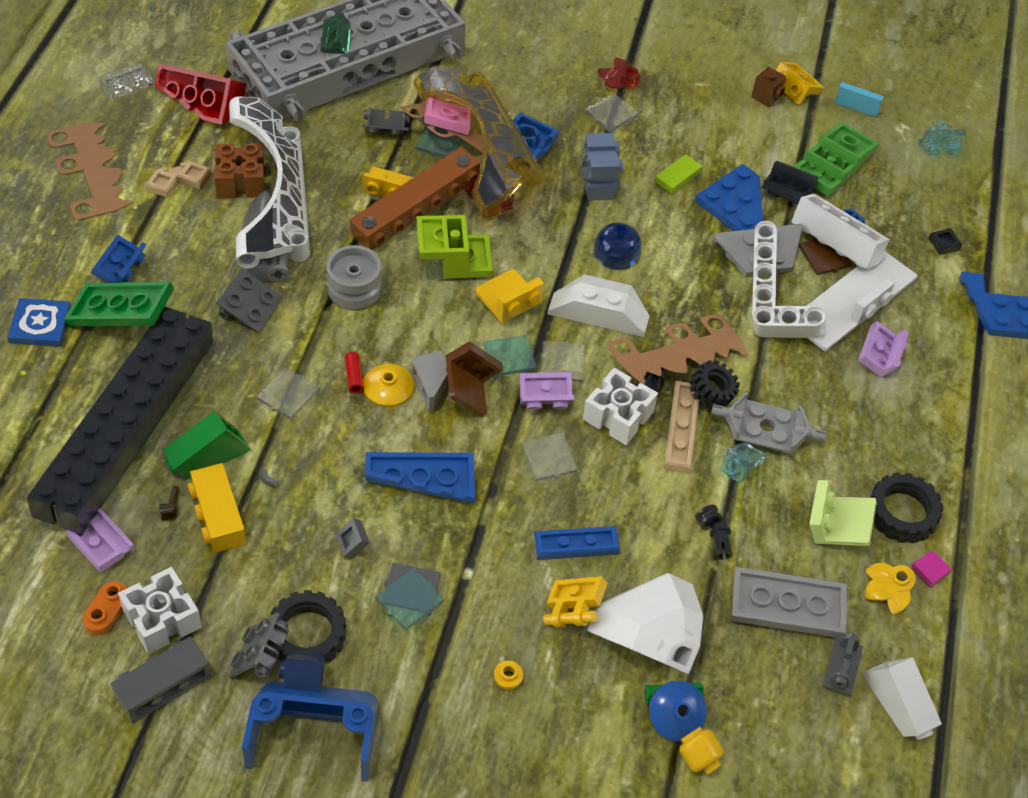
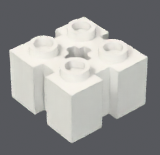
M613 368L603 380L602 388H596L586 399L583 420L598 429H601L603 426L609 428V435L627 445L637 433L639 423L643 425L654 412L658 393L642 383L636 387L631 384L630 376Z
M172 567L151 576L152 584L142 587L139 582L118 593L122 610L131 626L136 628L138 638L148 655L170 644L168 637L178 633L180 638L202 628L199 611L189 594H184L183 585Z

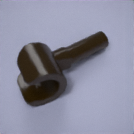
M173 486L169 503L159 504L161 521L177 517L176 499L180 489L178 486Z

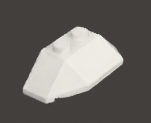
M585 274L553 294L548 309L549 315L641 337L645 335L650 316L631 285Z

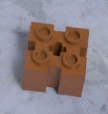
M263 143L244 144V148H235L234 144H215L216 165L214 179L217 199L236 198V194H245L246 198H256L262 191H265Z

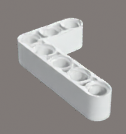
M770 221L758 223L755 227L752 309L754 333L759 337H820L826 328V313L822 308L817 306H776L777 228ZM767 277V278H769V279H767V280H762L761 278ZM763 298L769 299L768 301H760ZM761 320H767V321H769V322H767V323H760L759 321H761ZM786 320H792V321H794V322L788 324V323H785L784 321H786ZM816 320L819 323L813 324L810 321Z

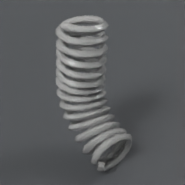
M266 469L260 470V479H262L263 483L265 482V484L272 485L273 487L279 486L280 481L269 477Z

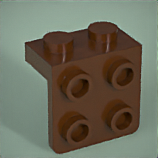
M469 341L446 355L448 392L452 400L482 417L487 414L484 382L503 372V364Z

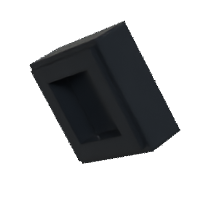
M951 228L930 233L928 238L939 255L959 251L962 247V243Z

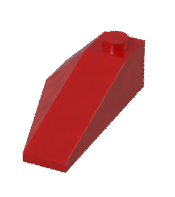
M159 64L154 86L172 99H176L188 110L193 111L202 120L225 125L230 120L229 102L235 97H244L247 84L233 79Z

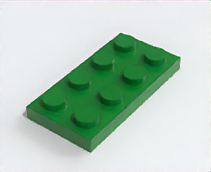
M170 281L86 283L64 320L68 326H154L174 291V287Z

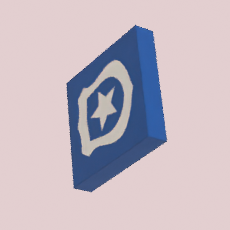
M19 298L7 337L9 343L61 347L67 326L64 318L71 308L70 301Z

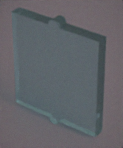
M427 127L416 146V150L431 154L432 157L445 158L458 149L462 138L458 135L440 137ZM434 128L438 133L448 134V131L444 128Z
M526 335L483 342L485 352L503 364V372L494 377L536 370L533 358L534 350L530 348Z
M414 568L375 596V599L388 612V617H393L405 631L444 602V598L431 586L432 583L426 581Z

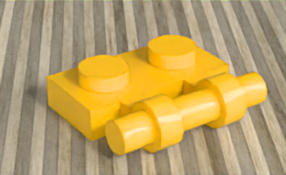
M602 576L555 580L547 604L553 611L552 614L544 615V624L559 628L565 627L567 624L586 626L590 622H596L597 613L596 611H589V608L600 606L608 584ZM574 608L573 612H567L568 609Z

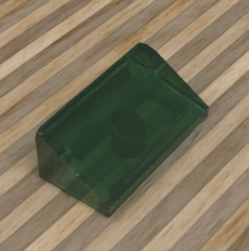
M343 13L324 20L320 48L322 53L347 54L349 52L351 23Z

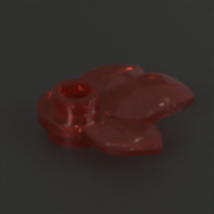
M615 58L614 68L598 69L599 76L605 80V86L632 87L640 83L641 76L639 71L631 63L623 59Z

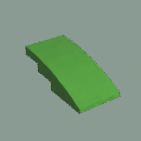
M841 122L823 134L818 144L808 150L804 159L793 167L818 176L815 189L829 196L865 163L880 143Z

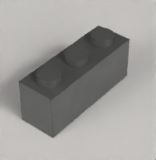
M190 636L183 641L180 640L173 643L168 650L158 656L149 657L136 669L120 674L111 683L115 698L133 724L212 675L208 660Z

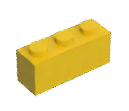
M223 463L190 471L192 482L188 483L187 486L191 500L197 498L198 505H195L194 509L198 522L204 521L205 527L201 528L205 544L211 543L213 553L245 545V530Z

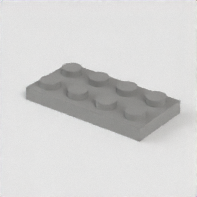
M735 567L730 621L843 638L846 634L847 584Z

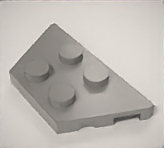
M802 224L776 226V273L791 271ZM755 229L714 233L712 237L713 242L721 245L726 251L725 256L736 264L740 273L744 277L753 276Z

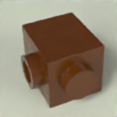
M768 66L756 77L751 97L770 107L784 94L786 76Z

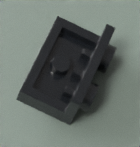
M777 160L773 164L771 173L765 178L762 188L773 196L781 195L788 198L791 203L798 205L801 197L813 193L818 176Z

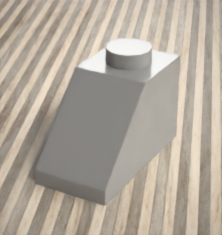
M441 350L411 358V375L428 413L435 411L449 386L446 372L447 364Z

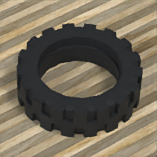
M900 472L893 473L890 477L888 475L884 476L881 482L878 481L869 497L875 498L877 502L874 518L875 528L879 532H884L886 534L885 537L891 540L892 538L898 539L897 542L905 543L906 541L917 543L920 539L922 541L926 540L930 534L934 533L939 524L944 507L943 503H940L941 496L939 492L936 493L934 491L935 487L931 483L927 484L924 482V478L920 476L918 478L913 477L911 473L900 475ZM889 494H908L923 505L926 518L914 523L901 521L887 510L884 498Z
M304 590V593L298 594V592L290 594L289 598H282L279 601L278 607L274 606L271 616L277 612L279 613L277 621L282 620L287 623L290 618L299 613L314 612L326 617L332 627L327 639L317 646L308 648L297 647L285 639L281 650L278 651V659L280 661L286 660L289 652L325 655L324 662L328 660L331 662L336 658V653L341 652L343 649V642L346 640V619L341 606L336 605L334 598H327L325 593L319 591L316 594L312 593V590Z

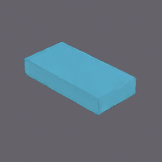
M841 82L835 103L877 117L884 96Z

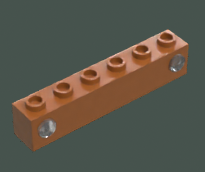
M458 148L351 218L349 222L352 236L370 250L382 246L385 241L396 234H400L412 223L417 222V216H424L433 209L439 208L441 204L457 196L468 186L475 184L480 179V162L464 148Z

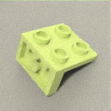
M818 480L809 524L815 544L869 546L877 505L876 499L836 497L835 492L831 491L829 481Z

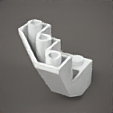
M666 573L601 602L600 606H597L595 610L597 620L596 622H590L587 631L689 674L700 648L703 613L693 584Z

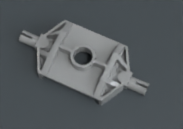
M744 393L732 404V407L728 408L713 404L711 415L725 417V422H728L733 438L738 441L792 454L804 441L807 442L808 438L824 442L826 437V431L809 426L808 419L800 405L796 412L747 400L748 393ZM767 425L772 428V431H765L761 426Z

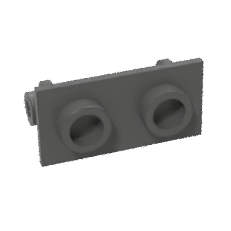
M372 108L364 110V119L368 120V124L364 123L362 127H368V132H381L382 129H391L392 134H404V130H410V127H405V123H410V116L404 111L389 110V119H385V110Z
M847 633L842 639L835 637L823 687L851 696L863 646L859 645L860 642L856 634Z

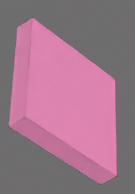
M428 97L424 123L468 135L471 126L472 110Z

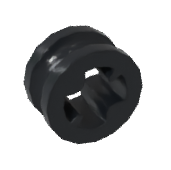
M716 505L705 506L695 514V518L700 522L702 530H709L713 524L720 523L723 520L721 513H717L718 508Z

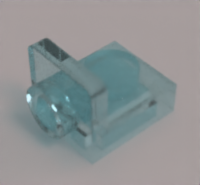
M743 442L729 447L720 469L736 481L742 482L745 480L750 468L763 464L766 455L748 443Z

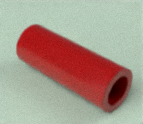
M349 352L344 356L348 390L352 394H358L364 390L360 355L357 352Z

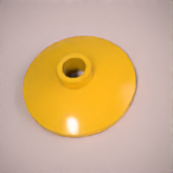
M395 364L376 366L365 375L363 380L365 396L374 404L383 407H394L405 403L412 396L415 387L411 373Z

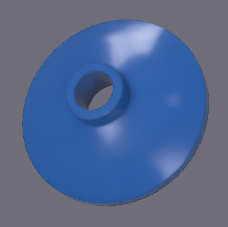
M671 681L660 686L653 694L649 705V715L653 727L661 736L668 740L681 741L680 739L700 726L703 728L706 721L707 708L704 697L696 687L684 681ZM680 705L686 709V713L682 717L678 714V707Z

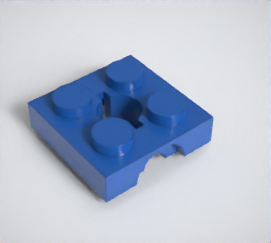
M520 112L513 119V124L510 128L512 132L506 131L513 134L515 138L511 139L502 134L498 136L512 141L515 148L508 151V153L524 152L526 157L520 156L518 158L535 165L558 139L559 130ZM515 141H518L522 149L517 146Z

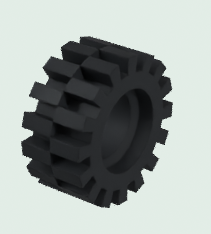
M712 360L704 362L689 381L691 385L689 388L690 392H695L692 395L694 399L699 398L700 401L698 403L700 405L706 403V408L708 409L713 404L724 407L728 406L739 393L740 382H736L738 377L737 375L732 376L734 371L731 368L727 370L725 363L720 366L719 361L716 360L713 363ZM708 380H711L714 383H716L719 386L720 390L714 388Z

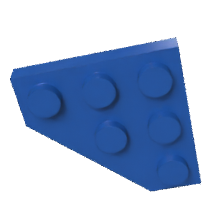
M741 164L696 195L695 202L732 231L755 229L756 225L763 221L760 176L744 164Z

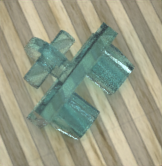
M938 119L935 126H929V130L925 131L924 137L918 140L919 147H925L927 156L939 154L941 146H946L947 154L957 155L962 150V140L966 136L965 129L952 130V125H946L944 119Z

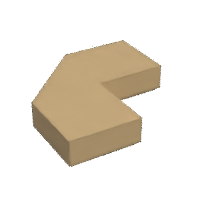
M191 161L180 163V166L167 169V167L157 169L145 184L146 191L168 198L179 182L201 189L211 175V169Z

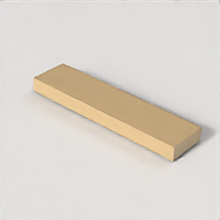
M675 381L663 469L690 473L699 398L694 399L692 395L695 392H690L689 388L691 385L687 382Z

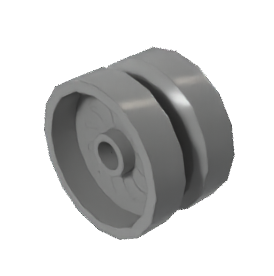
M350 245L337 249L329 256L326 262L327 290L334 303L347 309H362L378 300L381 294V261L375 252L363 246Z

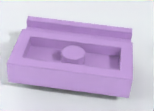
M101 508L82 536L66 530L67 537L100 573L123 559L124 555L129 551L131 553L135 551L134 544Z

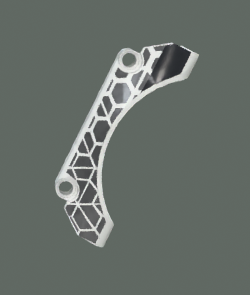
M235 97L229 102L230 123L246 129L263 142L272 154L278 170L276 187L267 206L260 215L237 235L236 262L242 268H253L258 265L259 259L271 258L288 253L289 258L293 261H305L310 256V242L300 132L295 127H283L282 116L260 98Z

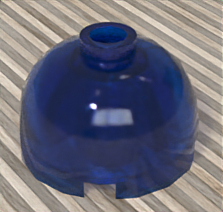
M622 222L610 223L597 234L593 249L594 256L597 261L599 258L606 268L613 270L629 269L631 264L639 262L642 251L641 237L636 229L629 224Z

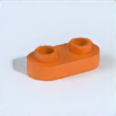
M112 581L101 587L83 614V623L88 633L103 635L112 629L123 612L118 596L119 592L127 589L123 583ZM118 592L114 596H109L110 593ZM96 615H102L99 619H93Z

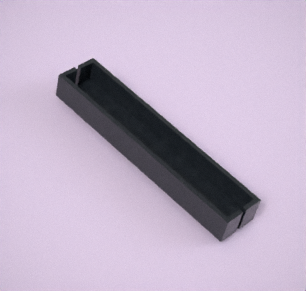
M168 307L163 308L154 326L149 327L26 497L32 518L51 525H55L58 520L59 528L72 531L81 536L83 535L92 519L98 513V510L103 506L213 344L211 322L192 315L186 318V313Z

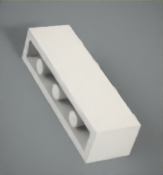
M816 194L801 197L791 221L794 224H802V232L810 233L817 238L818 242L829 245L839 255L855 261L854 263L858 267L866 269L880 263L890 240Z

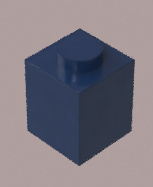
M289 652L286 660H281L279 678L284 679L283 688L319 692L323 681L325 655Z

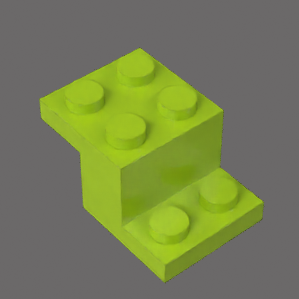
M466 215L417 216L419 260L442 259L443 279L492 277L493 268L489 234L468 235Z

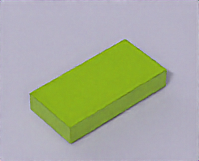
M685 154L656 175L654 182L673 194L701 173L703 166Z

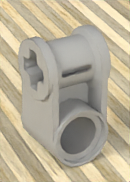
M288 253L278 255V262L276 261L277 256L259 259L257 266L242 269L261 282H283L289 278V270L286 265L289 256Z

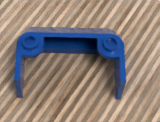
M277 681L269 682L260 689L251 702L242 744L245 768L252 769L261 723H271L280 715L341 721L348 731L365 734L361 755V781L368 782L378 717V700L374 694L368 691L321 686L319 692L283 688V682Z

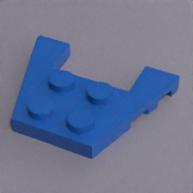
M961 272L959 281L961 285L964 284L968 290L966 294L969 300L974 301L977 307L976 313L988 335L1028 339V297L986 293L983 274Z

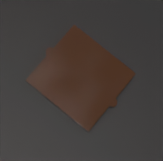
M816 237L813 240L801 242L798 245L816 275L829 272L836 273L837 270L852 267V262L848 257L841 256L836 253L834 248L818 242Z

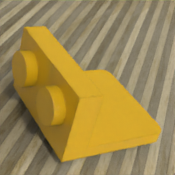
M511 269L477 286L475 293L499 321L504 323L542 303L544 282L539 277L526 282L516 270Z

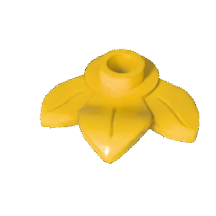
M876 563L866 569L867 575L873 580L867 585L865 599L871 601L887 600L892 615L902 612L911 602L910 590L916 583L914 571L905 565L892 567L886 563ZM903 574L907 577V579L905 581H899L897 579V576Z

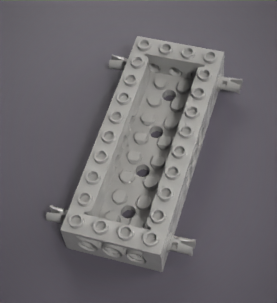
M343 0L247 35L240 28L239 34L233 30L230 34L232 40L225 42L228 70L236 81L247 84L245 92L249 97L260 98L282 116V120L293 116V119L298 121V115L302 119L306 117V110L450 56L453 61H455L456 56L461 59L464 55L466 23L445 0Z

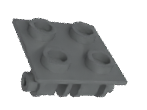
M241 268L216 304L220 306V317L227 319L234 316L259 333L283 297Z
M278 612L268 618H263L258 624L247 628L242 637L244 644L241 651L239 650L231 661L230 665L233 668L229 675L230 679L252 667L256 669L255 674L260 677H266L267 674L271 673L276 662L275 658L279 655L278 651L281 650L289 632L288 624L285 621H277Z

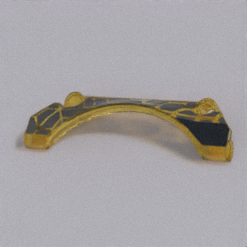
M432 66L416 76L414 86L422 101H428V97L438 100L457 102L470 109L480 124L484 145L483 158L473 189V200L483 219L493 220L497 218L502 212L500 205L523 182L531 188L538 186L544 178L543 171L494 85L483 73L474 72L467 77L458 68Z

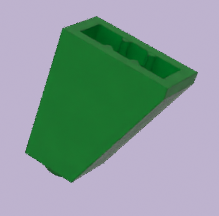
M213 411L165 447L163 452L167 457L165 463L173 474L178 472L188 479L191 477L190 471L225 463L247 453L251 449L241 432L219 413Z

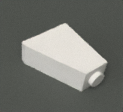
M913 657L884 662L862 672L865 680L903 737L915 736L917 740L923 739L933 734V728L942 725Z

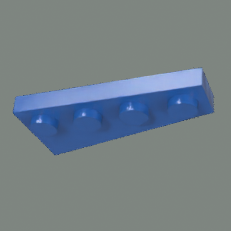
M366 452L365 481L474 504V453Z

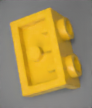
M780 62L776 69L777 72L786 76L784 85L786 89L784 93L797 105H801L807 96L820 95L825 88L796 62Z
M372 166L370 172H365L362 176L363 192L385 197L414 177Z

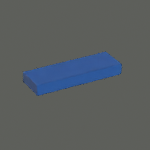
M616 526L534 531L537 560L619 555L620 552Z

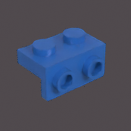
M117 234L90 273L105 283L128 282L134 273L131 270L133 265L138 267L145 258L146 254L143 253V250L147 244L142 242L137 247Z

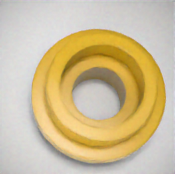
M503 661L494 670V680L497 685L505 690L514 689L523 680V670L514 661ZM510 671L514 673V675L506 676L504 672Z

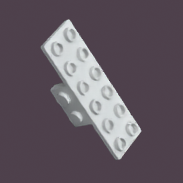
M886 251L878 265L868 269L857 266L807 305L820 307L826 313V328L823 335L808 339L823 351H827L914 282L917 274ZM816 320L810 321L813 324L819 323Z

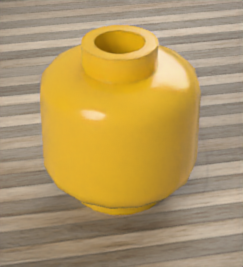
M700 726L680 739L683 744L680 746L679 752L693 772L704 770L707 775L722 765L719 759L724 755L725 750L712 730H703Z

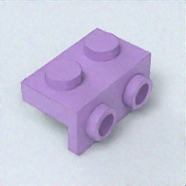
M876 321L870 326L858 361L880 377L889 372H895L901 365L900 359L907 347L906 341L909 332L904 329L895 335Z
M571 372L519 374L520 406H527V409L530 410L542 409V405H553V409H565L574 402Z

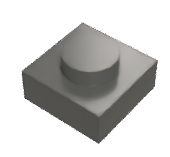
M353 518L335 533L341 553L346 558L351 559L369 544L363 524L358 519Z

